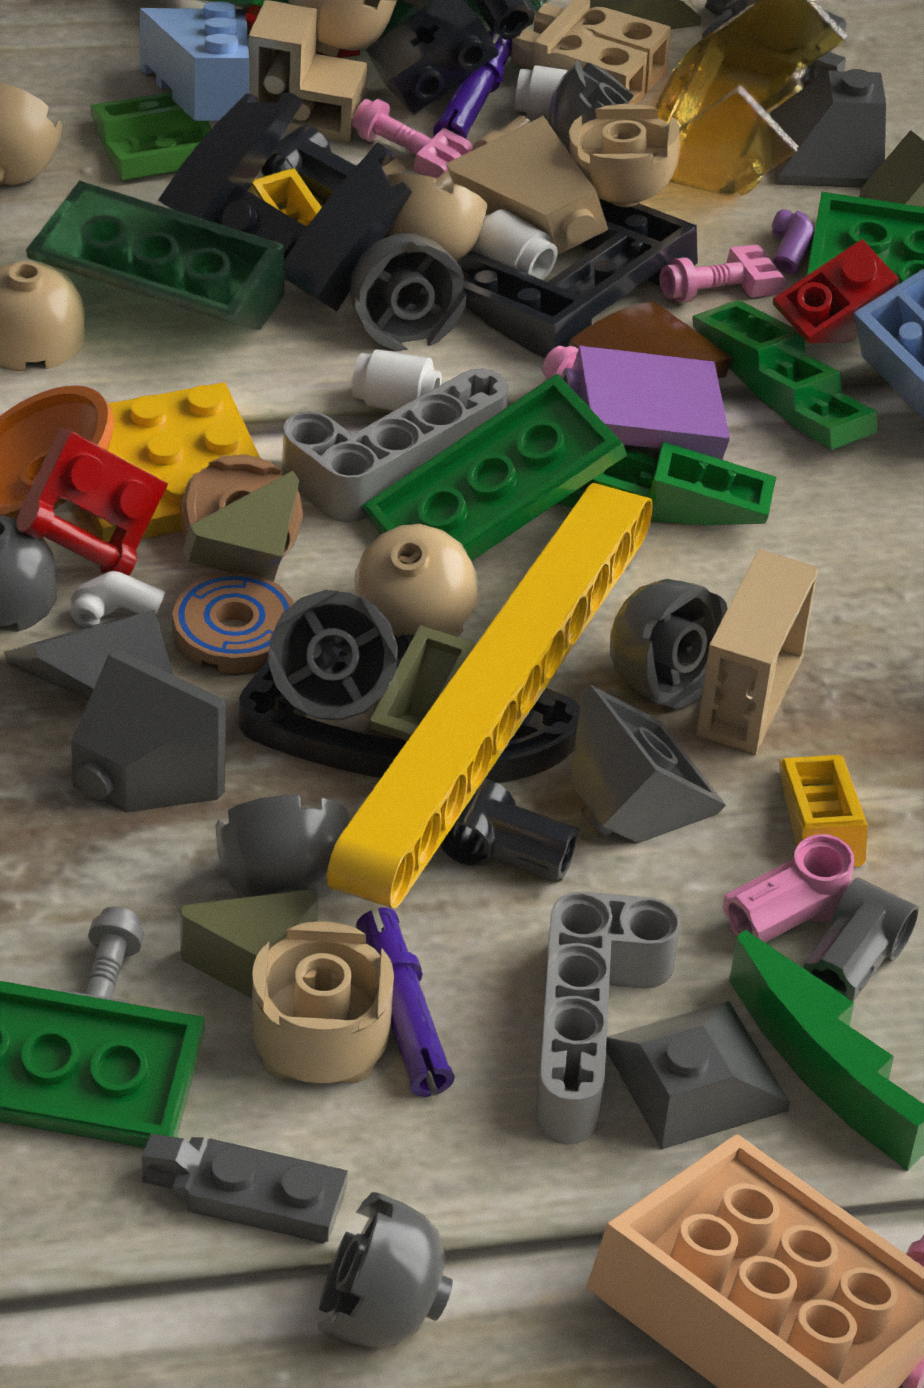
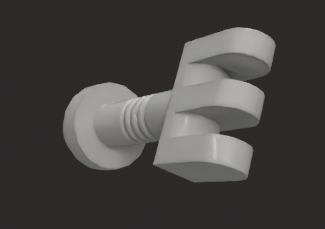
M108 907L102 911L101 915L92 920L88 938L90 943L98 950L85 993L62 989L61 992L129 1003V1001L113 999L112 995L123 958L135 955L141 948L144 932L140 927L141 920L137 914L122 907Z

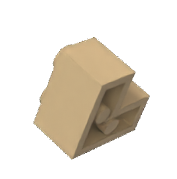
M265 0L249 33V93L258 98L257 102H279L282 93H293L302 99L303 103L285 131L293 132L300 126L308 125L321 132L326 139L351 143L356 131L352 127L354 114L359 105L366 99L367 63L316 54L317 9Z

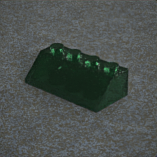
M80 180L26 249L28 259L233 325L259 331L285 296L283 244Z

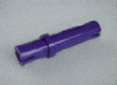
M490 30L488 33L493 41L497 34L492 33ZM499 36L494 44L499 55L458 84L442 116L434 125V136L443 128H446L467 139V135L489 94L496 91L502 83L503 68L512 53V38L503 40Z
M378 908L383 924L382 932H379L372 910H370L358 919L355 928L366 934V943L372 946L379 954H381L382 948L392 963L394 982L391 1026L409 1077L410 1088L413 1094L417 1096H431L426 1080L428 1071H430L437 1093L440 1094L453 1084L455 1076L448 1064L419 983L423 976L421 965L417 956L408 952L396 911L391 908Z

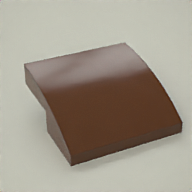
M654 301L637 304L612 313L585 328L570 339L568 346H573L579 349V346L713 361L715 362L718 378L726 377L733 361L731 355Z

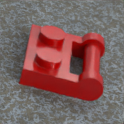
M60 427L19 511L16 527L20 532L29 537L39 539L43 536L100 566L102 574L117 571L129 576L137 562V547L169 483L84 437ZM60 497L115 526L116 528L109 543L55 515L53 507L57 498Z

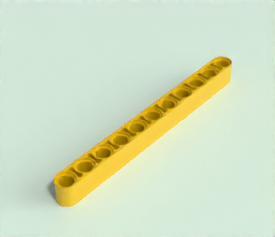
M591 483L340 835L332 851L327 870V885L330 889L393 909L401 904L641 547L651 521L653 507L651 498L596 483Z

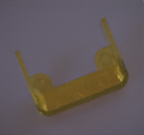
M756 0L696 43L679 60L655 106L658 109V119L669 124L670 116H672L677 121L680 131L678 166L669 181L670 183L725 196H731L737 192L743 196L759 184L766 172L797 152L799 146L766 112L774 105H781L801 91L803 84L800 80L806 68L843 43L847 37V34L815 0Z

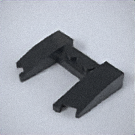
M247 93L208 131L180 166L158 201L184 219L337 312L350 292L351 274L360 256L375 242L384 238L412 191L404 182L394 186L391 185L383 167L393 161L394 157L387 148L377 142L332 193L308 226L303 225L248 192V189L302 105L303 100L293 93H282L279 102H257L258 98L252 93Z
M599 199L608 230L581 243L591 252L548 282L473 251L461 258L458 264L462 271L468 273L466 280H463V291L466 294L465 306L498 332L520 346L546 358L548 353L555 347H567L570 339L592 325V318L646 280L660 286V271L663 266L669 265L671 260L684 257L690 259L694 266L698 264L697 225L640 203L630 207H619Z

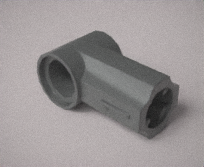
M859 877L855 878L849 884L836 908L830 929L807 958L803 968L854 1002L883 960L888 958L893 961L900 955L916 925L919 907Z

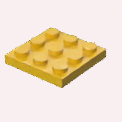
M225 382L108 403L114 415V430L108 451L169 483L142 539L182 531L180 508L187 483L196 472L198 474L201 469L208 467L209 462L221 456L246 454L260 458ZM90 514L99 538L109 543L116 527Z

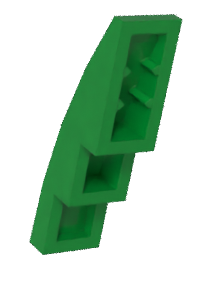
M739 299L692 316L693 327L697 332L733 357L729 369L760 400L795 428L823 446L833 450L878 432L877 411L842 393L841 372L807 355L805 339L794 327Z
M663 441L657 458L625 448L626 457L557 503L574 508L591 483H596L651 498L653 503L651 521L693 525L766 524L770 513L776 477Z
M747 930L742 931L736 937L729 982L760 1031L797 1076L846 1124L908 1171L924 1155V1103L889 1080L894 1056L850 1027L854 1007L853 1001Z

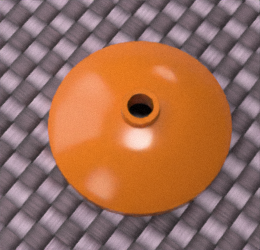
M78 385L57 387L31 396L0 415V515L18 517L19 511L60 427L70 430L106 450L109 449L114 430V415L111 407L98 391ZM58 497L53 509L60 507L67 501Z

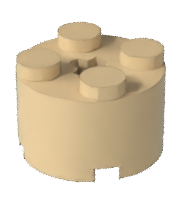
M307 922L287 929V938L277 942L270 948L268 942L259 951L252 970L251 1033L254 1045L263 1058V1067L270 1075L275 1078H293L309 1083H335L340 1081L359 1083L366 1080L373 1073L374 1064L384 1054L390 1038L394 972L388 955L382 948L381 954H379L372 946L367 944L365 933L352 926L337 922Z

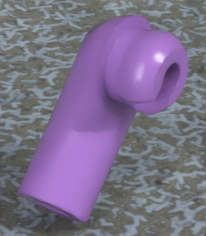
M782 209L776 213L772 223L773 236L782 239L773 258V263L780 271L794 274L798 272L812 243L814 229L806 213L796 211L794 214L789 210Z

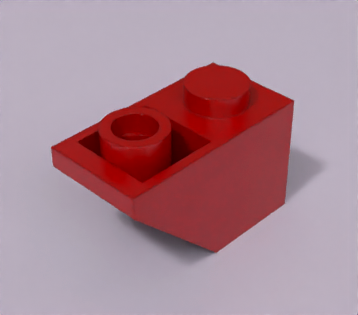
M861 239L774 297L773 305L809 344L849 343L858 337L854 312L897 286L899 278L869 245Z

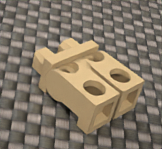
M573 0L565 9L545 3L537 11L534 19V32L524 29L520 36L512 39L511 62L532 70L535 65L569 70L576 61H581L583 69L590 62L612 75L634 95L628 102L629 104H638L644 98V94L648 93L668 70L671 26L605 7L590 9V0Z

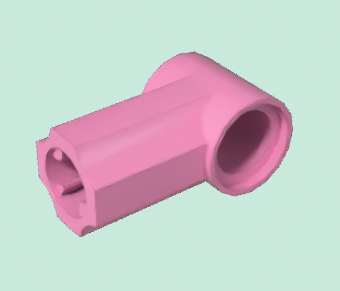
M816 834L807 837L797 845L792 860L725 894L723 910L730 922L731 931L737 937L742 931L747 930L766 943L807 920L812 922H828L833 920L836 908L852 879L854 855L849 845L840 838L831 835Z

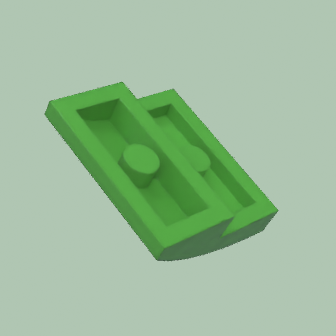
M172 91L90 105L91 116L101 143L111 164L122 180L178 171L183 162L212 128L209 125V121H194L172 100Z

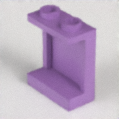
M579 346L573 368H565L562 379L621 440L623 445L660 449L664 441L723 460L730 435L715 362Z

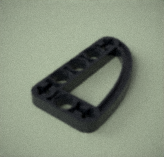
M402 634L400 637L394 636L398 646L397 655L399 656L396 669L414 635ZM332 648L336 656H347L342 649ZM327 651L322 660L325 668L331 659ZM268 659L243 689L239 697V728L244 736L272 749L328 767L382 778L407 742L364 734L306 718L307 714L294 708L277 689ZM336 663L332 671H339L346 664ZM545 688L485 779L496 783L518 780L546 771L566 759L575 748L580 710L577 702L566 695ZM275 696L279 698L278 710L271 709L275 705Z

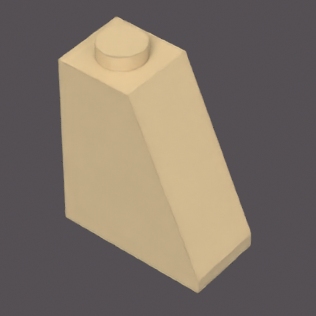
M544 116L446 163L453 186L457 184L481 196L487 203L485 216L499 209L510 211L547 233L551 243L557 247L558 254L608 230L595 188Z

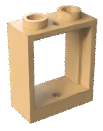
M758 549L709 645L696 736L755 755L757 754L803 658L819 567Z

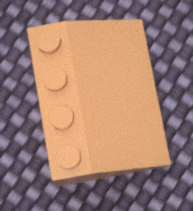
M738 1134L732 1136L608 1222L586 1285L589 1291L717 1388H899L924 1358V1267Z

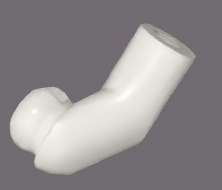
M111 571L81 584L71 596L70 614L75 623L82 627H89L99 624L101 617L122 607L135 613L155 610V613H157L165 591L121 572Z

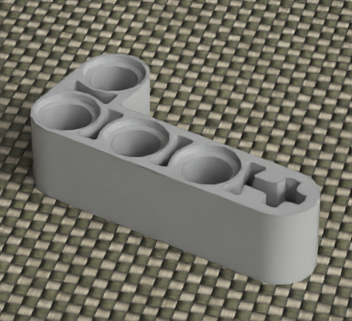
M484 368L468 370L354 434H351L333 419L322 413L310 411L294 414L285 421L283 426L282 475L284 476L293 471L300 480L298 485L300 495L330 518L346 523L366 519L361 507L364 503L505 409L508 399L507 380L493 370Z
M571 892L561 896L553 905L546 954L536 1122L543 1135L554 1142L578 1144L589 1139L596 1132L605 1078L609 985L655 988L666 983L672 976L681 922L679 914L673 906L663 900L616 894ZM565 1088H568V1089H574V1088H576V1091H575V1092L567 1091V1090H565Z

